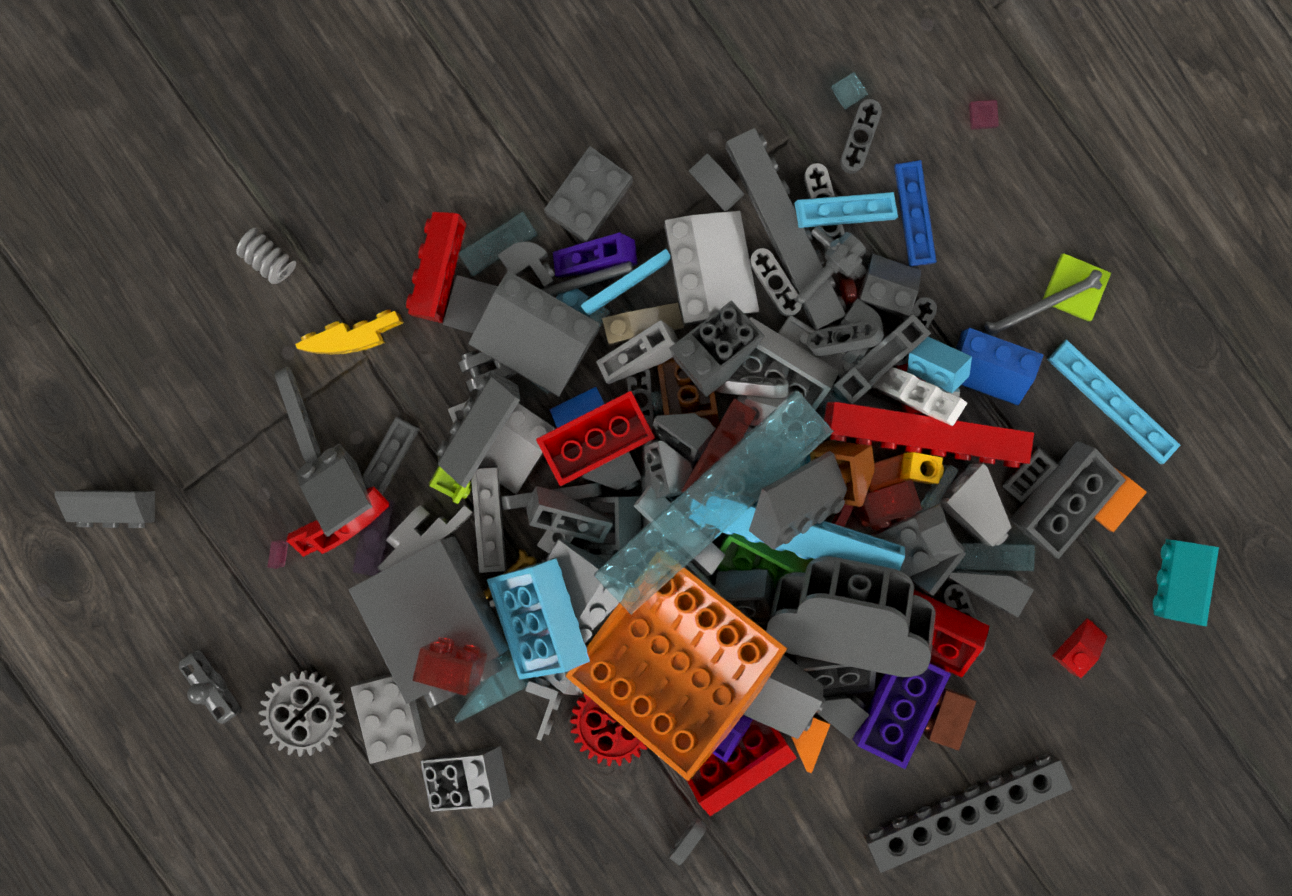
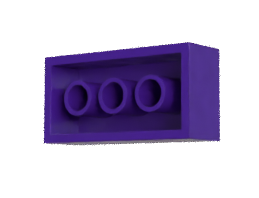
M930 662L927 670L917 676L899 677L884 674L866 710L869 716L856 731L853 741L858 747L906 769L951 673Z

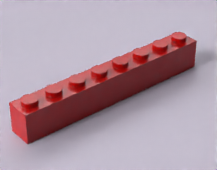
M827 402L822 434L831 435L830 440L846 442L847 437L856 439L855 444L871 445L872 441L881 442V448L896 449L897 445L906 446L905 451L921 453L922 449L931 450L930 455L946 457L948 452L954 453L955 459L971 461V456L980 457L979 462L995 464V460L1004 461L1003 466L1019 468L1020 463L1030 464L1034 433L962 421H956L951 426L930 416L840 402Z

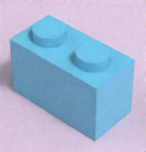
M927 337L909 353L907 372L953 393L969 377L972 356Z

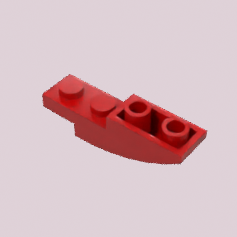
M373 486L367 489L372 507L328 537L324 534L318 520L288 533L286 541L303 557L316 550L324 554L363 530L389 507V502Z

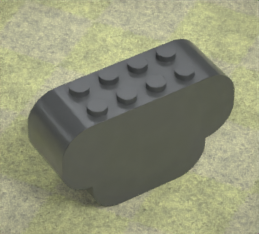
M827 556L811 561L805 573H788L778 580L767 632L787 647L786 653L899 677H913L925 672L929 666L936 614L934 607L929 601L920 596L913 595V582L903 572L893 568Z

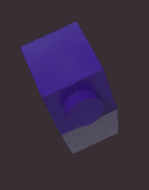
M620 232L553 252L555 277L558 278L590 274L631 261L632 266L638 265L635 240Z

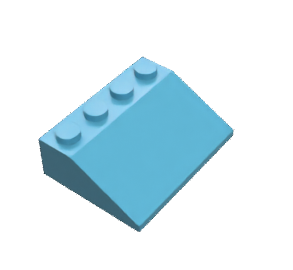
M557 558L487 579L519 680L564 673L590 662L587 647L583 641L579 623L575 617L570 595L567 592Z

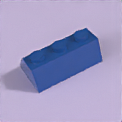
M971 328L961 332L956 346V350L972 356L970 375L961 385L1014 405L1020 404L1034 382L1044 356L1038 352Z

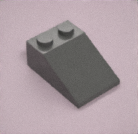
M340 444L327 449L320 457L311 463H306L296 472L300 488L327 537L372 507L356 461Z
M954 569L947 578L998 609L1016 617H1019L1034 589L1027 586L1028 580L1008 571L1002 574L992 571Z

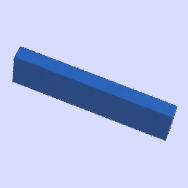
M919 160L895 164L894 169L909 266L934 264L937 261L922 162Z

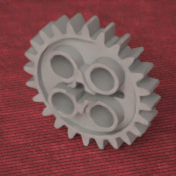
M307 670L302 671L300 677L296 671L290 673V678L285 674L280 677L281 683L278 681L272 683L274 690L268 689L265 692L270 699L261 701V704L267 708L259 712L260 715L266 716V719L260 722V725H268L269 728L263 734L273 735L270 741L271 744L276 741L280 742L279 751L287 746L288 755H291L295 749H297L299 757L305 753V750H307L309 755H313L315 747L318 751H323L325 744L330 746L334 742L331 736L337 737L340 735L336 727L339 728L345 724L342 720H339L340 717L346 715L345 711L339 710V707L344 705L345 701H337V697L342 692L332 691L335 683H331L328 686L325 684L327 676L318 680V672L316 671L310 677H308ZM299 689L307 691L308 700H302L299 697ZM316 697L320 698V701L307 711L301 719L290 729H286V725L303 708L308 706ZM280 707L288 709L289 718L281 716ZM317 708L325 710L326 719H320L317 716ZM298 726H303L307 730V737L299 735L297 731Z

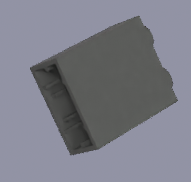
M455 536L439 540L348 589L406 704L424 696L429 708L458 693L452 680L469 672L474 683L477 684L504 669L498 659V656L509 650L504 631Z

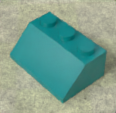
M1166 539L1165 544L1161 548V558L1163 559L1161 570L1157 574L1158 592L1153 599L1155 616L1207 626L1219 547Z

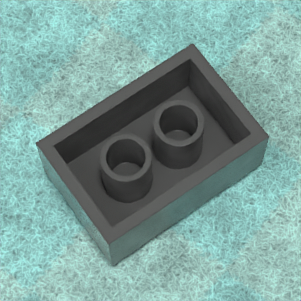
M589 146L545 207V214L582 242L592 241L633 184V178Z

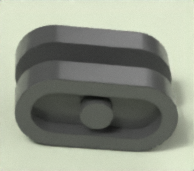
M476 351L466 353L461 356L462 361L458 363L462 373L471 372L473 378L466 382L470 392L477 391L476 386L483 375L488 376L490 373L489 371L482 374L480 367L494 362L497 368L492 371L506 379L518 374L482 352L478 354Z

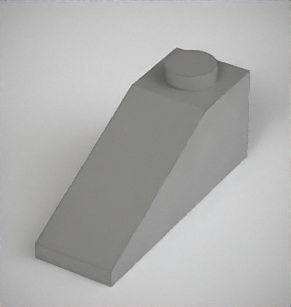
M660 320L596 362L606 383L610 384L667 361L673 357L669 348L679 340L674 330Z

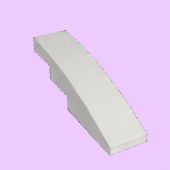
M891 367L871 387L951 426L955 424L967 405V402L962 398L946 393L937 386L921 381L913 374Z

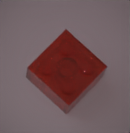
M912 479L868 492L863 505L857 507L863 526H871L872 530L891 526L890 520L902 521L915 515V512L922 510Z
M438 638V640L420 648L412 681L466 696L480 685L487 654L480 652V648L476 646L464 645V647L454 645V641L451 639Z

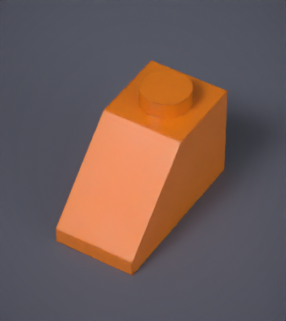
M815 714L808 731L804 730L798 739L791 736L801 761L809 773H812L830 727L828 721Z

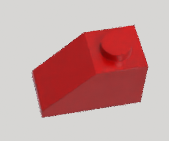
M1086 618L1052 656L1071 674L1082 678L1099 660L1107 635Z

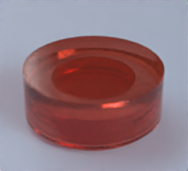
M851 278L842 279L839 285L840 295L846 305L853 304L857 299L855 283Z

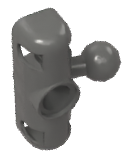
M193 651L179 662V670L191 685L187 692L189 701L193 704L205 705L214 719L220 724L228 722L242 712L241 706L227 688L223 677L214 670L201 651ZM196 660H200L202 662V668ZM189 664L194 667L193 673L187 667ZM227 702H230L232 704V709L229 707ZM218 707H222L225 710L223 716L217 709Z

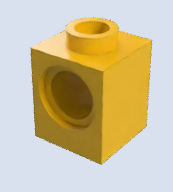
M915 452L904 453L900 479L925 484H939V480L944 473L943 458ZM922 463H925L927 467L925 475L920 471Z

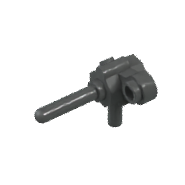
M819 226L813 229L811 234L829 249L825 253V258L827 259L825 262L826 266L797 295L796 300L798 303H805L833 273L837 274L840 272L852 282L860 280L867 273L861 264L863 260L860 258L866 252V248L853 234L846 232L839 240H834Z

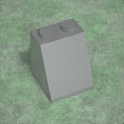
M969 464L935 500L979 544L992 547L996 544L998 546L1008 537L1007 532L1012 528L990 472L984 464Z

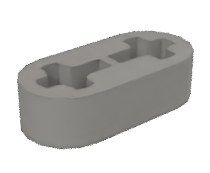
M419 505L394 530L386 541L396 548L430 514Z

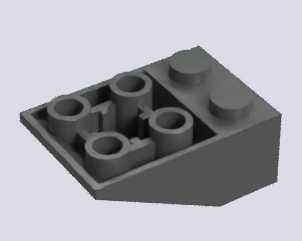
M731 300L669 349L678 366L707 397L733 375L765 336Z
M501 746L477 748L420 761L431 812L490 808L511 797Z

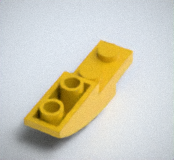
M385 310L377 314V319L369 323L367 320L354 324L352 326L353 330L345 323L333 322L325 326V331L319 334L312 332L302 336V341L295 345L299 350L316 354L331 355L359 352L385 343L381 333L404 322L398 312Z

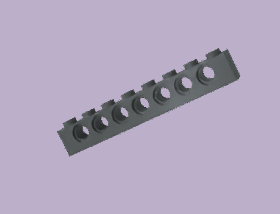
M1044 754L1038 756L1035 762L1029 765H1018L1012 768L1011 772L1006 775H995L989 778L987 783L981 786H970L963 791L964 793L958 796H947L933 807H922L916 811V814L910 817H899L885 828L876 827L868 832L869 835L864 836V839L878 870L882 873L1068 792L1073 788L1061 761L1054 755ZM1042 774L1041 782L1033 785L1034 777ZM1013 785H1018L1017 793L1009 795L1010 788ZM995 795L994 802L991 805H985L986 798ZM965 806H971V812L966 816H962V809ZM943 816L948 817L945 825L937 826L939 818ZM917 827H924V832L920 836H913V832ZM895 837L900 838V843L897 846H889L891 839Z

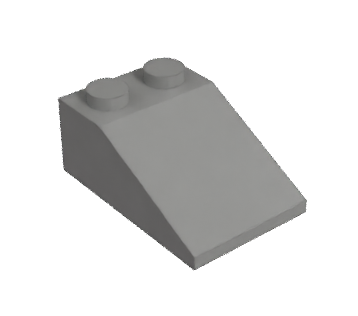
M518 403L478 468L498 467L499 483L517 495L544 455L536 438L556 428Z

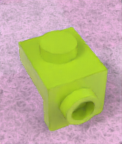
M440 466L429 482L430 487L452 497L453 502L456 504L462 498L466 499L472 488V485H470L471 481L464 488Z

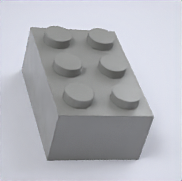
M391 673L359 681L351 687L370 764L419 752L424 748L426 741L416 701L414 700L406 704Z

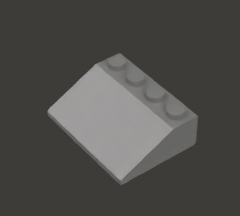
M740 211L690 215L665 220L664 227L684 326L703 323L731 300L745 315L759 312Z

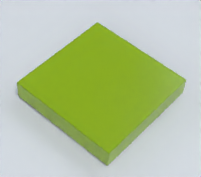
M1063 253L1060 255L1043 299L1086 279L1093 270H1099L1102 273L1100 278L1101 289L1089 288L1052 306L1086 321H1092L1111 273Z

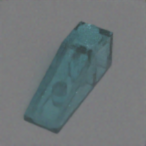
M507 655L498 658L504 669L481 681L455 717L456 723L527 687L528 680L527 678L519 680L512 657L508 658Z

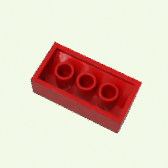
M432 212V217L426 221L424 232L427 234L425 244L422 243L420 245L418 258L421 259L419 269L416 268L414 270L412 283L415 286L413 294L410 293L406 302V308L409 309L408 314L414 317L443 323L467 225L460 214Z
M629 391L536 438V441L559 485L562 486L655 439L632 392Z
M914 590L913 595L926 599L935 609L936 615L930 662L962 678L984 649L990 626Z
M753 719L727 762H724L712 753L687 783L701 807L712 816L797 759L780 731Z

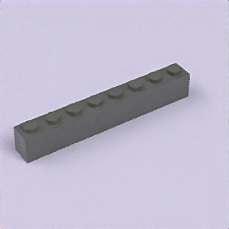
M753 128L728 140L725 149L797 294H799L823 269L822 264H824V260L818 249L814 250L810 242L813 238L808 227H798L795 203L792 204L788 197V194H790L789 187L785 180H780L777 171H779L778 165L774 157L769 158L765 150L767 143L762 133L758 134L756 129ZM832 276L802 304L815 331L846 316L844 312L847 310L846 304L841 296L837 297L833 289L835 282Z

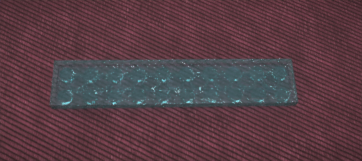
M796 390L594 573V576L632 615L757 502L764 487L784 477L834 431L799 391Z

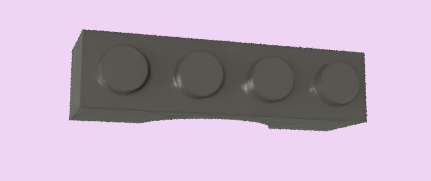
M914 314L910 315L841 376L831 389L844 403L854 404L891 367L923 342L931 334L930 331Z

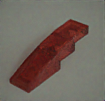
M733 399L681 492L705 505L757 411Z

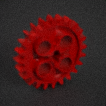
M584 693L585 699L582 697L578 698L577 704L579 706H574L572 710L577 716H572L570 719L571 723L576 724L572 727L571 733L579 734L575 738L574 743H583L580 752L588 749L590 751L588 759L596 755L598 756V764L604 758L607 759L608 766L611 765L613 760H616L618 766H621L623 758L628 763H631L633 759L632 754L639 758L641 756L640 748L647 750L648 747L633 734L626 733L623 728L624 726L619 722L616 727L613 724L607 725L609 720L612 723L617 722V720ZM597 713L601 716L602 720L598 722L593 721L589 714ZM601 728L599 732L595 734L592 733V730H598ZM608 736L612 739L613 743L605 744L601 741L600 737Z

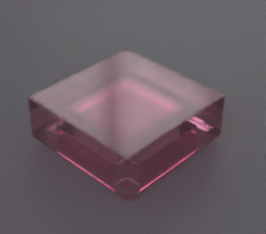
M997 100L976 101L969 104L971 130L997 128L999 126Z
M272 541L268 568L278 569L285 566L289 544L287 541Z

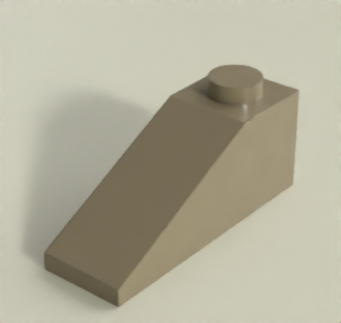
M678 303L602 318L609 347L626 343L660 320L673 330L684 328Z

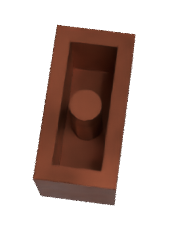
M944 688L924 729V736L930 741L959 751L976 701L970 696Z

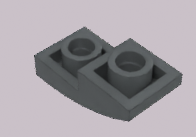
M708 153L689 170L690 174L725 212L745 195Z

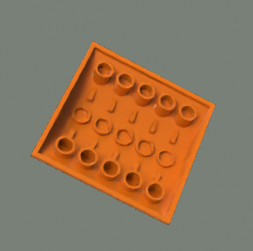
M659 548L587 646L590 662L569 670L565 677L684 779L689 781L740 720L760 693L788 648Z

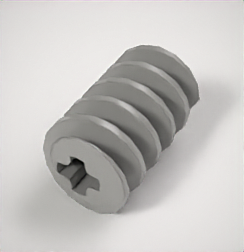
M252 228L241 238L236 254L240 258H244L247 264L252 265L254 270L260 271V274L264 278H268L271 284L282 282L294 271L296 261L294 260L287 264L289 255L284 254L279 257L282 251L281 248L277 247L271 251L274 243L268 241L263 244L266 236L261 234L256 237L258 229Z

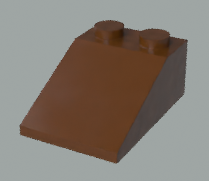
M673 357L657 365L664 415L695 413L700 418L707 419L713 427L719 428L715 393L712 392L706 397L678 366Z

